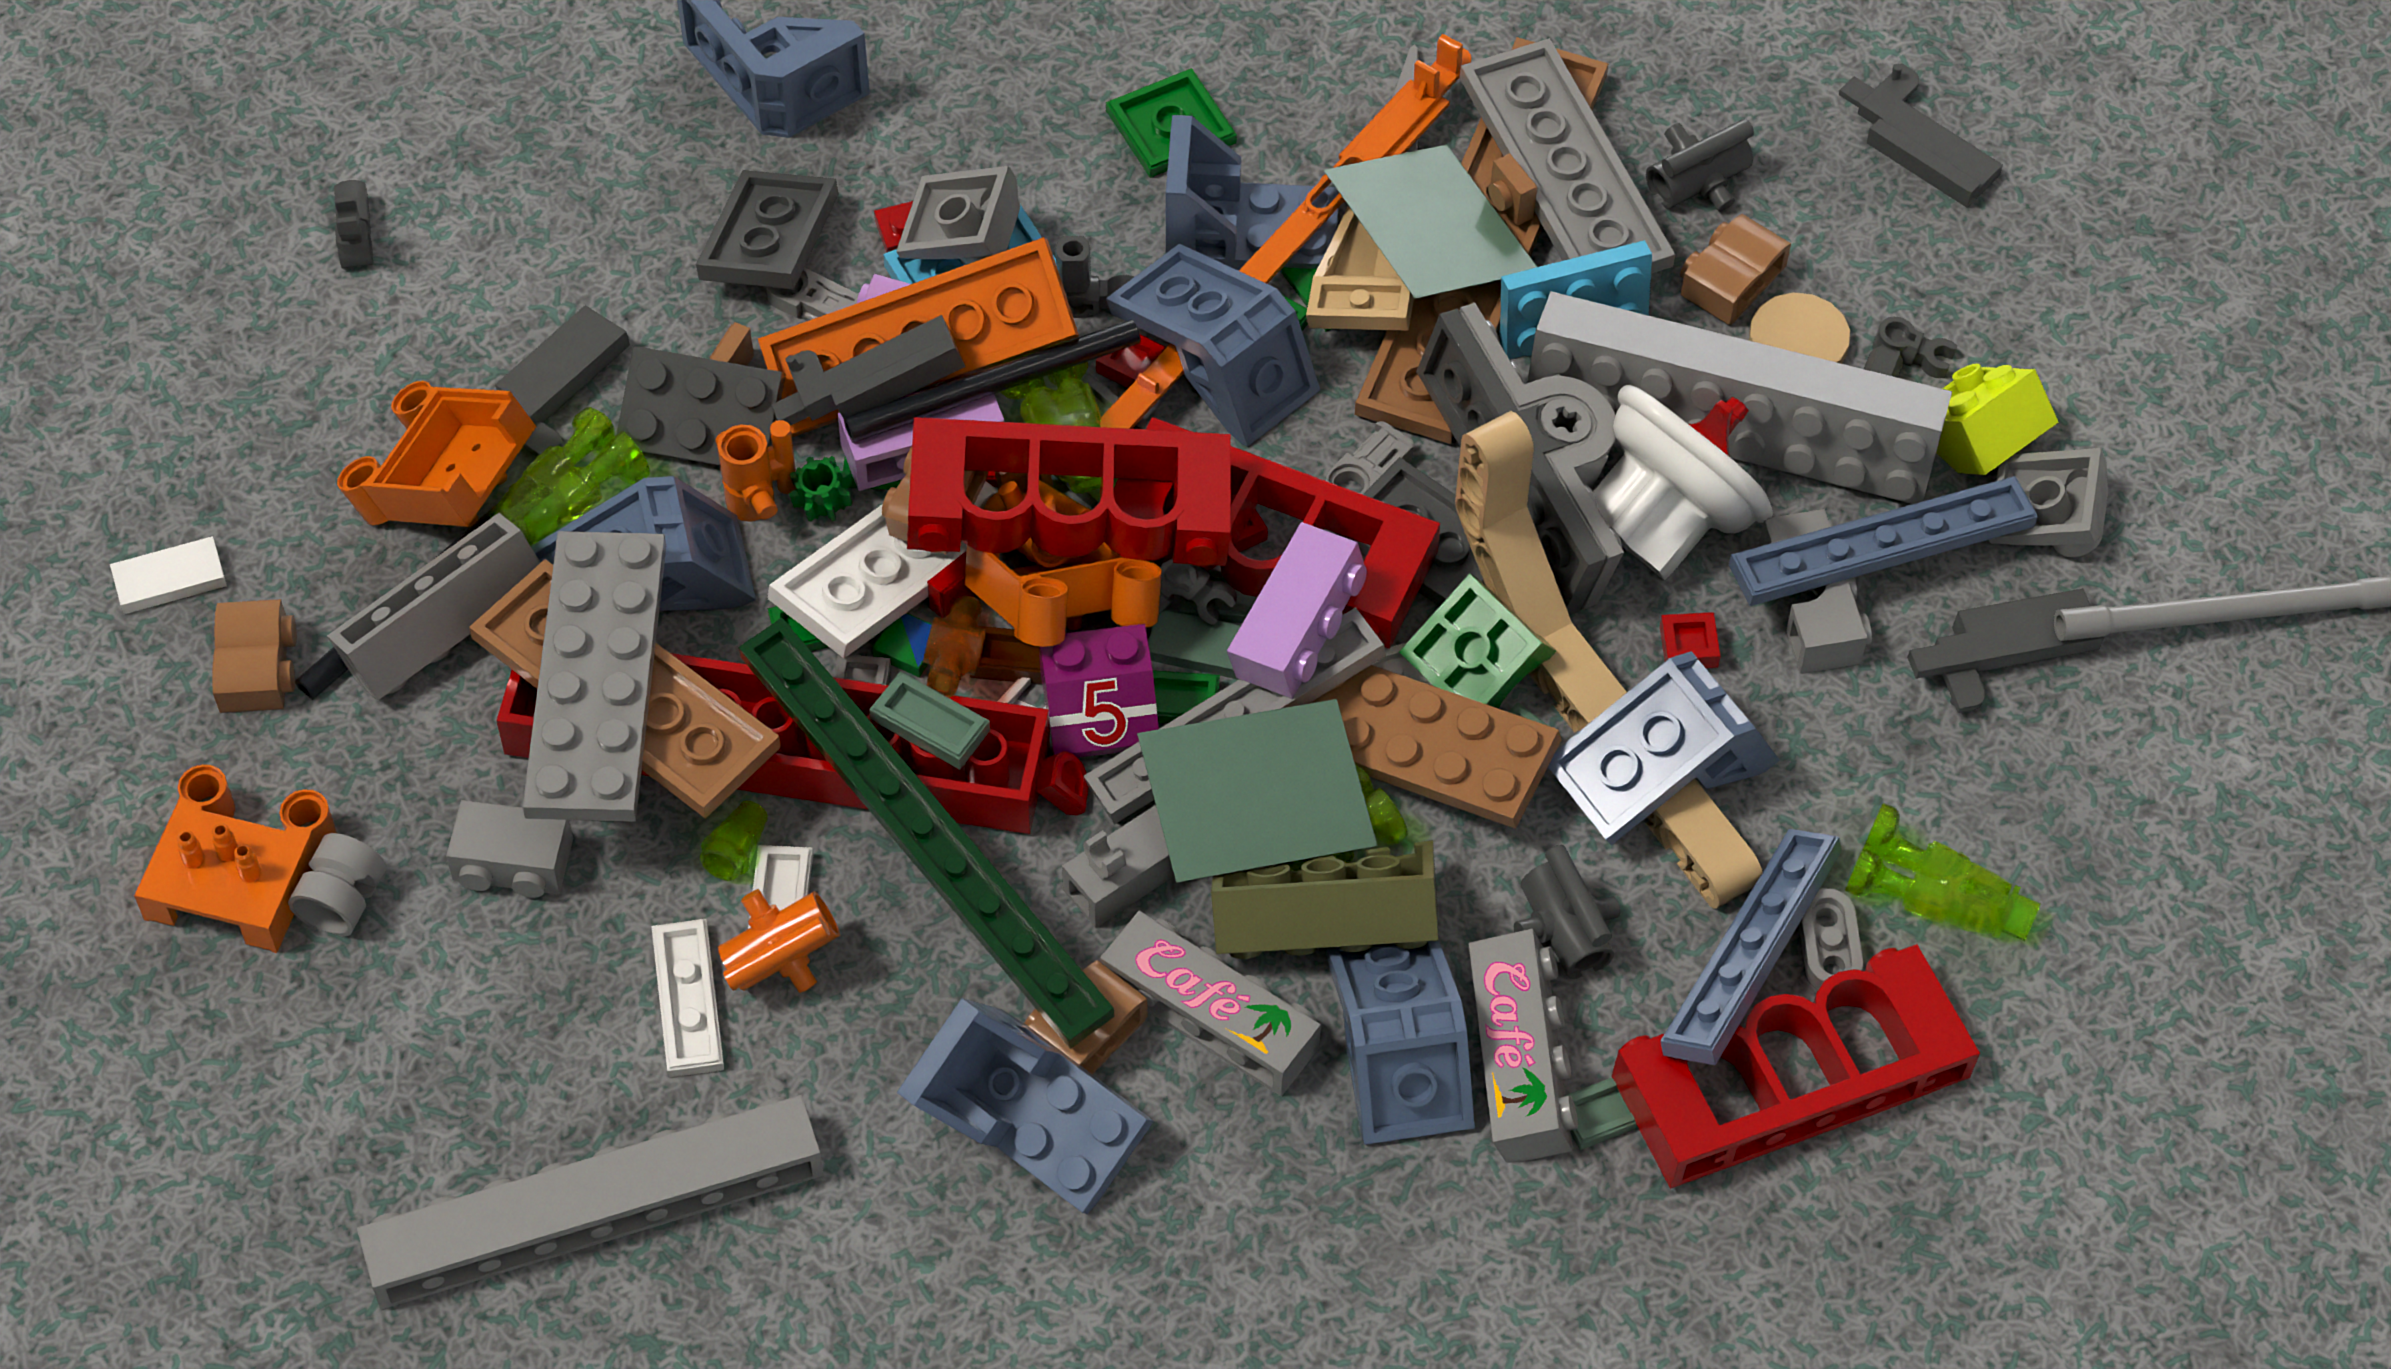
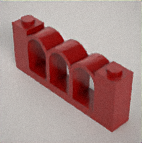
M914 417L907 549L925 550L928 552H960L962 541L976 551L995 554L1010 552L1023 546L1031 538L1036 546L1049 554L1066 558L1089 554L1097 550L1105 542L1112 551L1127 559L1158 560L1173 552V563L1192 564L1195 566H1226L1231 521V434ZM964 470L1027 473V493L1025 499L1018 506L1007 511L993 512L983 510L972 504L965 495ZM1039 474L1101 477L1100 502L1093 510L1082 515L1068 516L1056 513L1049 509L1040 498ZM1114 478L1174 481V507L1168 514L1157 519L1144 520L1131 517L1124 513L1115 503L1113 494Z
M1154 417L1151 418L1145 429L1192 432ZM1231 446V494L1236 496L1231 504L1226 566H1220L1226 581L1242 594L1258 597L1282 556L1281 554L1274 559L1255 560L1244 556L1235 548L1257 504L1303 520V523L1319 529H1327L1371 545L1363 561L1367 569L1365 583L1358 595H1351L1342 611V615L1356 607L1382 641L1384 647L1390 649L1438 553L1440 523ZM1119 478L1113 488L1115 503L1124 513L1134 518L1144 520L1157 519L1168 514L1174 507V481ZM1208 565L1203 567L1206 570H1210L1216 567L1217 565Z
M1918 944L1899 951L1896 948H1888L1878 952L1868 961L1865 971L1853 969L1837 972L1823 982L1816 993L1814 1002L1801 996L1781 994L1769 996L1754 1006L1747 1016L1744 1028L1740 1025L1738 1026L1720 1058L1733 1064L1740 1072L1760 1109L1758 1112L1719 1125L1689 1070L1687 1063L1689 1060L1663 1056L1660 1041L1664 1034L1653 1038L1643 1035L1624 1044L1618 1050L1611 1077L1614 1079L1630 1113L1634 1116L1636 1125L1671 1189L1971 1077L1980 1052ZM1853 1006L1870 1013L1880 1024L1899 1061L1860 1074L1830 1021L1827 1012L1836 1007ZM1783 1031L1802 1039L1814 1055L1830 1086L1790 1100L1764 1053L1758 1037L1766 1032Z

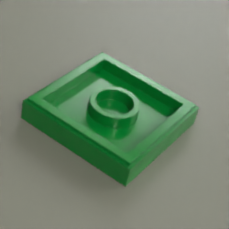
M1192 68L1106 102V112L1150 178L1164 173L1168 169L1172 115L1193 116L1227 146L1237 143V134Z

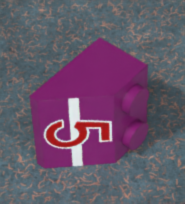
M1145 624L1066 633L1065 640L1060 644L1046 647L1039 646L1040 671L1046 709H1049L1053 755L1067 751L1080 758L1120 753L1139 742L1137 733L1159 729L1153 669Z

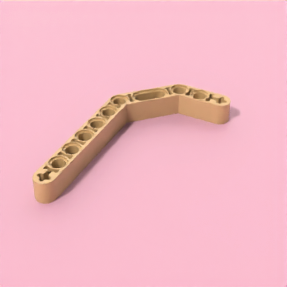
M1509 411L1462 436L1455 498L1456 510L1486 587L1533 632L1543 637L1556 650L1550 659L1540 664L1528 674L1544 694L1550 693L1558 704L1554 707L1575 733L1583 729L1627 692L1570 619L1527 508L1534 453L1533 440L1522 418L1517 413ZM1695 778L1647 816L1649 822L1645 824L1666 850L1671 848L1681 860L1677 865L1711 908L1717 909L1751 890L1763 874L1761 865L1751 848Z

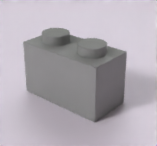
M461 800L446 855L453 881H457L465 888L475 891H485L490 886L512 888L516 893L531 898L540 897L544 892L560 894L573 842L570 821L525 819L523 808Z

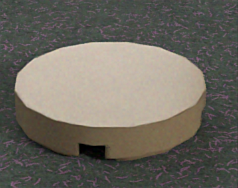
M1793 292L1775 296L1758 308L1751 319L1749 341L1842 364L1849 349L1850 328L1844 315L1831 302L1813 294Z

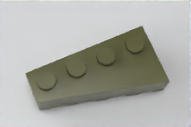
M1433 840L1414 843L1415 853L1392 856L1390 855V849L1383 847L1366 850V857L1352 863H1345L1342 860L1336 859L1334 855L1315 857L1313 860L1305 862L1301 866V870L1290 872V866L1286 863L1213 876L1211 899L1216 954L1229 953L1233 958L1248 959L1262 954V951L1284 950L1289 955H1307L1315 952L1317 948L1339 947L1346 952H1360L1370 949L1374 944L1395 943V946L1399 948L1413 949L1426 945L1428 941H1438V904Z

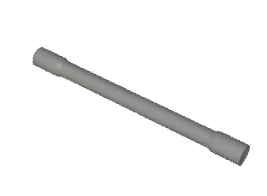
M2391 576L2362 578L2349 583L2114 607L2097 605L2058 609L2054 615V629L2060 641L2105 637L2111 633L2322 611L2352 608L2363 610L2391 607Z

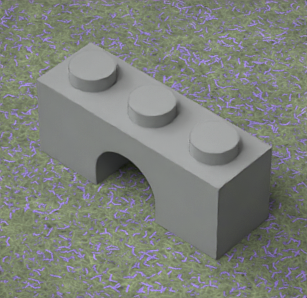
M1825 509L1771 517L1764 520L1759 547L1831 527ZM1855 577L1810 589L1817 597L1815 600L1792 604L1786 632L1800 674L1861 664L1865 646L1871 644L1872 633L1868 616L1865 613L1859 614L1855 602L1857 600Z

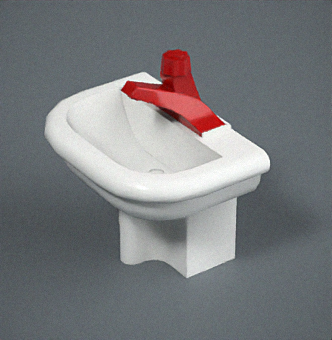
M1626 385L1620 389L1618 393L1620 408L1615 415L1613 429L1615 439L1624 455L1593 493L1598 510L1607 525L1618 533L1622 547L1663 580H1666L1710 528H1715L1724 533H1738L1750 527L1755 521L1763 523L1764 520L1773 516L1771 504L1762 487L1729 455V435L1749 412L1745 404L1734 397H1731L1727 402L1721 400L1714 405L1710 413L1703 420L1694 424H1688L1643 390L1633 385Z

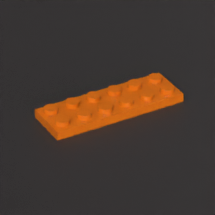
M1043 237L758 338L767 369L786 374L782 400L798 392L786 362V358L789 355H795L806 350L813 351L818 356L825 372L940 315L946 321L966 367L917 391L933 388L1079 337L1049 241ZM836 409L813 421L809 416L791 425L792 437L838 422L839 410Z

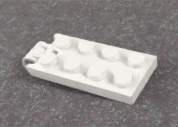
M985 481L974 505L984 509L987 501L994 494L998 493V490ZM880 505L769 585L768 600L842 658H846L928 597L927 581L966 551L967 545L961 541L960 552H948L946 555L939 552L907 549V541L889 535L885 517L882 516V505Z

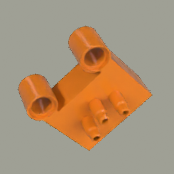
M423 380L416 381L401 389L391 403L392 411L407 430L384 463L380 465L371 456L358 458L342 470L337 479V485L367 524L380 525L387 521L471 527L478 521L477 513L495 486L501 485L507 480L506 470L537 426L510 391L432 387L429 382Z
M1105 542L1097 550L1084 556L1069 557L1064 563L1056 567H1045L1037 564L1010 569L1000 561L999 553L992 554L976 551L967 545L965 585L1014 627V636L1026 644L1041 647L1060 644L1065 640L1066 627L1073 631L1081 628L1084 614L1112 609L1111 619L1120 626L1145 624L1147 628L1154 626L1158 622L1161 568L1152 562L1124 558L1112 551Z
M202 764L194 766L184 772L179 779L177 788L180 797L135 892L134 897L142 917L146 921L151 920L174 926L178 918L176 910L239 925L245 944L277 953L294 916V913L289 908L288 901L303 873L313 871L309 866V862L324 835L337 833L327 800L321 793L307 789L295 791L287 796L282 802L279 811L284 830L235 819L233 816L236 807L224 773L212 765ZM213 796V798L208 801L200 802L204 798ZM317 821L313 825L300 827L307 822Z

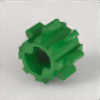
M833 456L830 458L824 457L823 460H814L813 457H808L806 465L802 468L798 467L796 472L790 473L793 486L796 487L795 490L789 493L794 508L802 506L810 522L815 518L818 519L819 516L827 515L831 521H835V513L838 510H845L846 506H852L853 504L850 493L846 490L853 485L850 471H840Z

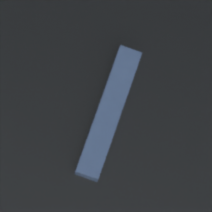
M2016 476L1734 553L1731 554L1729 567L1749 606L2029 529L2035 526L2038 515Z
M1794 829L1787 831L1764 869L1763 874L1759 877L1660 1042L1663 1056L1716 1065L1842 852L1838 836Z

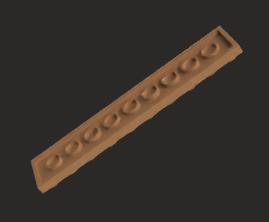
M1516 37L1511 50L1536 42ZM1556 48L1589 107L1593 110L1606 80L1609 63ZM1481 117L1461 164L1531 257L1543 226L1535 211L1533 219L1516 226L1505 211H1499L1494 206L1488 187L1491 184L1493 161L1503 157ZM1501 280L1414 298L1409 330H1387L1355 402V415L1376 422L1384 421L1393 427L1451 444L1454 435L1416 371L1441 313L1457 308L1460 310L1463 306L1476 303L1485 320H1489L1493 324L1498 334L1500 330Z

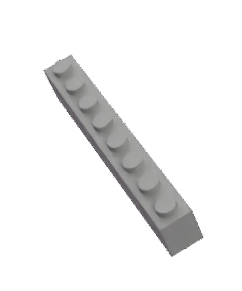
M802 1095L788 1099L785 1097H775L764 1101L755 1109L735 1115L730 1113L714 1115L701 1125L681 1131L664 1130L651 1136L648 1141L624 1148L621 1146L607 1147L598 1151L591 1158L571 1164H550L542 1168L537 1174L514 1181L509 1179L497 1180L486 1185L481 1191L461 1197H440L431 1201L426 1207L411 1212L383 1214L373 1219L370 1224L357 1227L372 1288L380 1310L805 1182L824 1176L820 1150Z

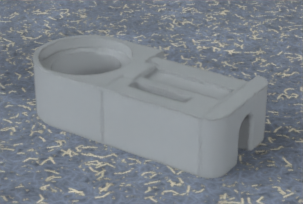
M805 267L797 282L802 286L798 293L785 296L777 293L775 288L766 287L767 298L772 306L797 319L802 314V318L808 321L857 304L859 295Z
M1379 421L1376 423L1375 432L1352 455L1346 453L1329 470L1326 481L1333 484L1344 480L1356 481L1363 488L1360 494H1364L1399 457L1406 462L1412 459L1413 440L1388 423Z

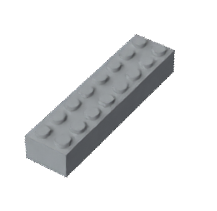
M1550 291L1536 328L1527 383L1557 374L1579 379L1603 394L1612 406L1615 415L1620 408L1618 402L1620 389L1626 385H1633L1654 397L1688 424H1694L1703 420L1716 403L1721 400L1727 402L1731 397H1734L1745 404L1749 412L1729 435L1730 458L1910 504L1924 501L1952 391L1552 291Z

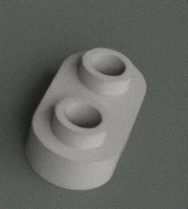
M1830 888L1819 889L1798 925L1806 977L1817 990H1819L1827 978L1833 975L1824 970L1823 967L1825 965H1837L1842 971L1862 970L1863 967L1856 911L1852 901L1838 890ZM1821 916H1827L1835 922V925L1824 927L1816 919Z

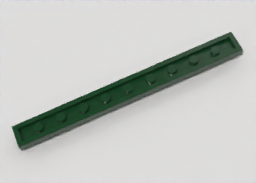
M780 618L738 647L741 659L1069 1049L1115 1017L1114 1007L783 618Z

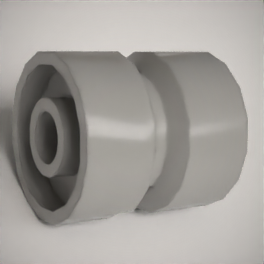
M330 833L324 835L309 862V866L313 871L303 873L288 901V905L296 917L307 925L345 937L353 932L366 908L365 898L373 895L387 866L380 854L369 845L344 834Z

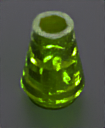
M742 801L738 808L702 841L700 862L705 870L714 877L725 881L735 880L739 874H745L749 870L765 824L768 821V814L765 809L755 802Z

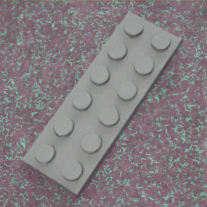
M1550 38L1461 65L1460 80L1502 155L1505 156L1510 153L1536 184L1537 194L1534 211L1562 261L1645 240L1652 252L1651 274L1673 267L1675 259L1673 249Z
M558 531L522 807L525 819L636 822L667 547L665 534Z

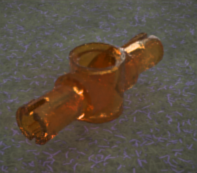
M962 595L957 597L952 604L949 615L944 619L934 617L925 649L923 663L930 664L931 666L927 686L948 698L956 693L961 677L965 674L975 676L985 640L986 629L979 628L978 626L982 606L972 596Z

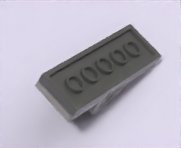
M1476 303L1463 306L1460 310L1457 308L1439 314L1417 368V374L1460 447L1464 434L1509 411L1517 413L1528 427L1534 444L1527 508L1568 614L1570 616L1579 612L1581 608L1584 610L1598 604L1624 553L1618 533L1607 525L1597 508L1596 499L1592 492L1616 438L1613 429L1615 413L1612 406L1603 394L1593 386L1572 377L1557 374L1523 384L1519 367L1514 361L1509 360L1498 342L1495 327L1489 320H1485Z

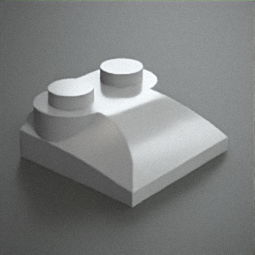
M1002 166L922 176L896 251L899 257L909 259L960 258L962 263L967 265L1006 251L1020 211L1017 178L1010 167Z
M2102 448L2014 454L1998 466L1996 481L2016 476L2038 518L2034 527L1989 539L1991 544L2052 545L2056 552L2066 557L2083 556L2099 545L2103 536L2108 499L2107 466Z

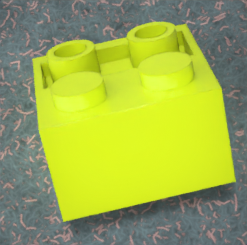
M1971 364L1956 371L1952 375L1953 381L1942 388L1952 391L1937 454L1958 473L1986 475L2059 423L2036 370L2012 368L2011 365L1994 368L1981 367L1980 364Z

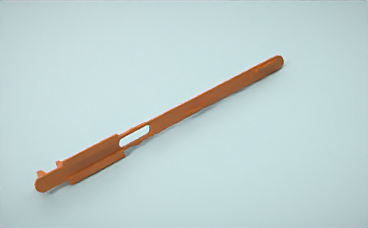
M1442 34L1437 42L1436 61L1431 66L1420 60L1415 62L1414 81L1410 79L1339 154L1340 160L1334 167L1406 153L1450 105V101L1442 96L1460 78L1461 65L1471 63V54L1463 48V44ZM1326 174L1322 176L1319 183L1307 194L1305 201L1239 270L1240 272L1268 284L1340 205L1346 202L1339 193L1324 208H1317L1312 205V202L1331 183ZM1170 343L1143 373H1139L1136 381L1106 411L1094 427L1133 429L1184 374L1174 344Z

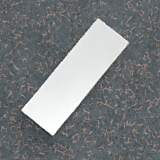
M699 919L652 926L668 1077L724 1070L707 920Z

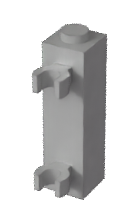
M1156 805L1108 836L1103 830L1083 843L1084 852L1062 865L1063 891L1095 928L1174 877Z

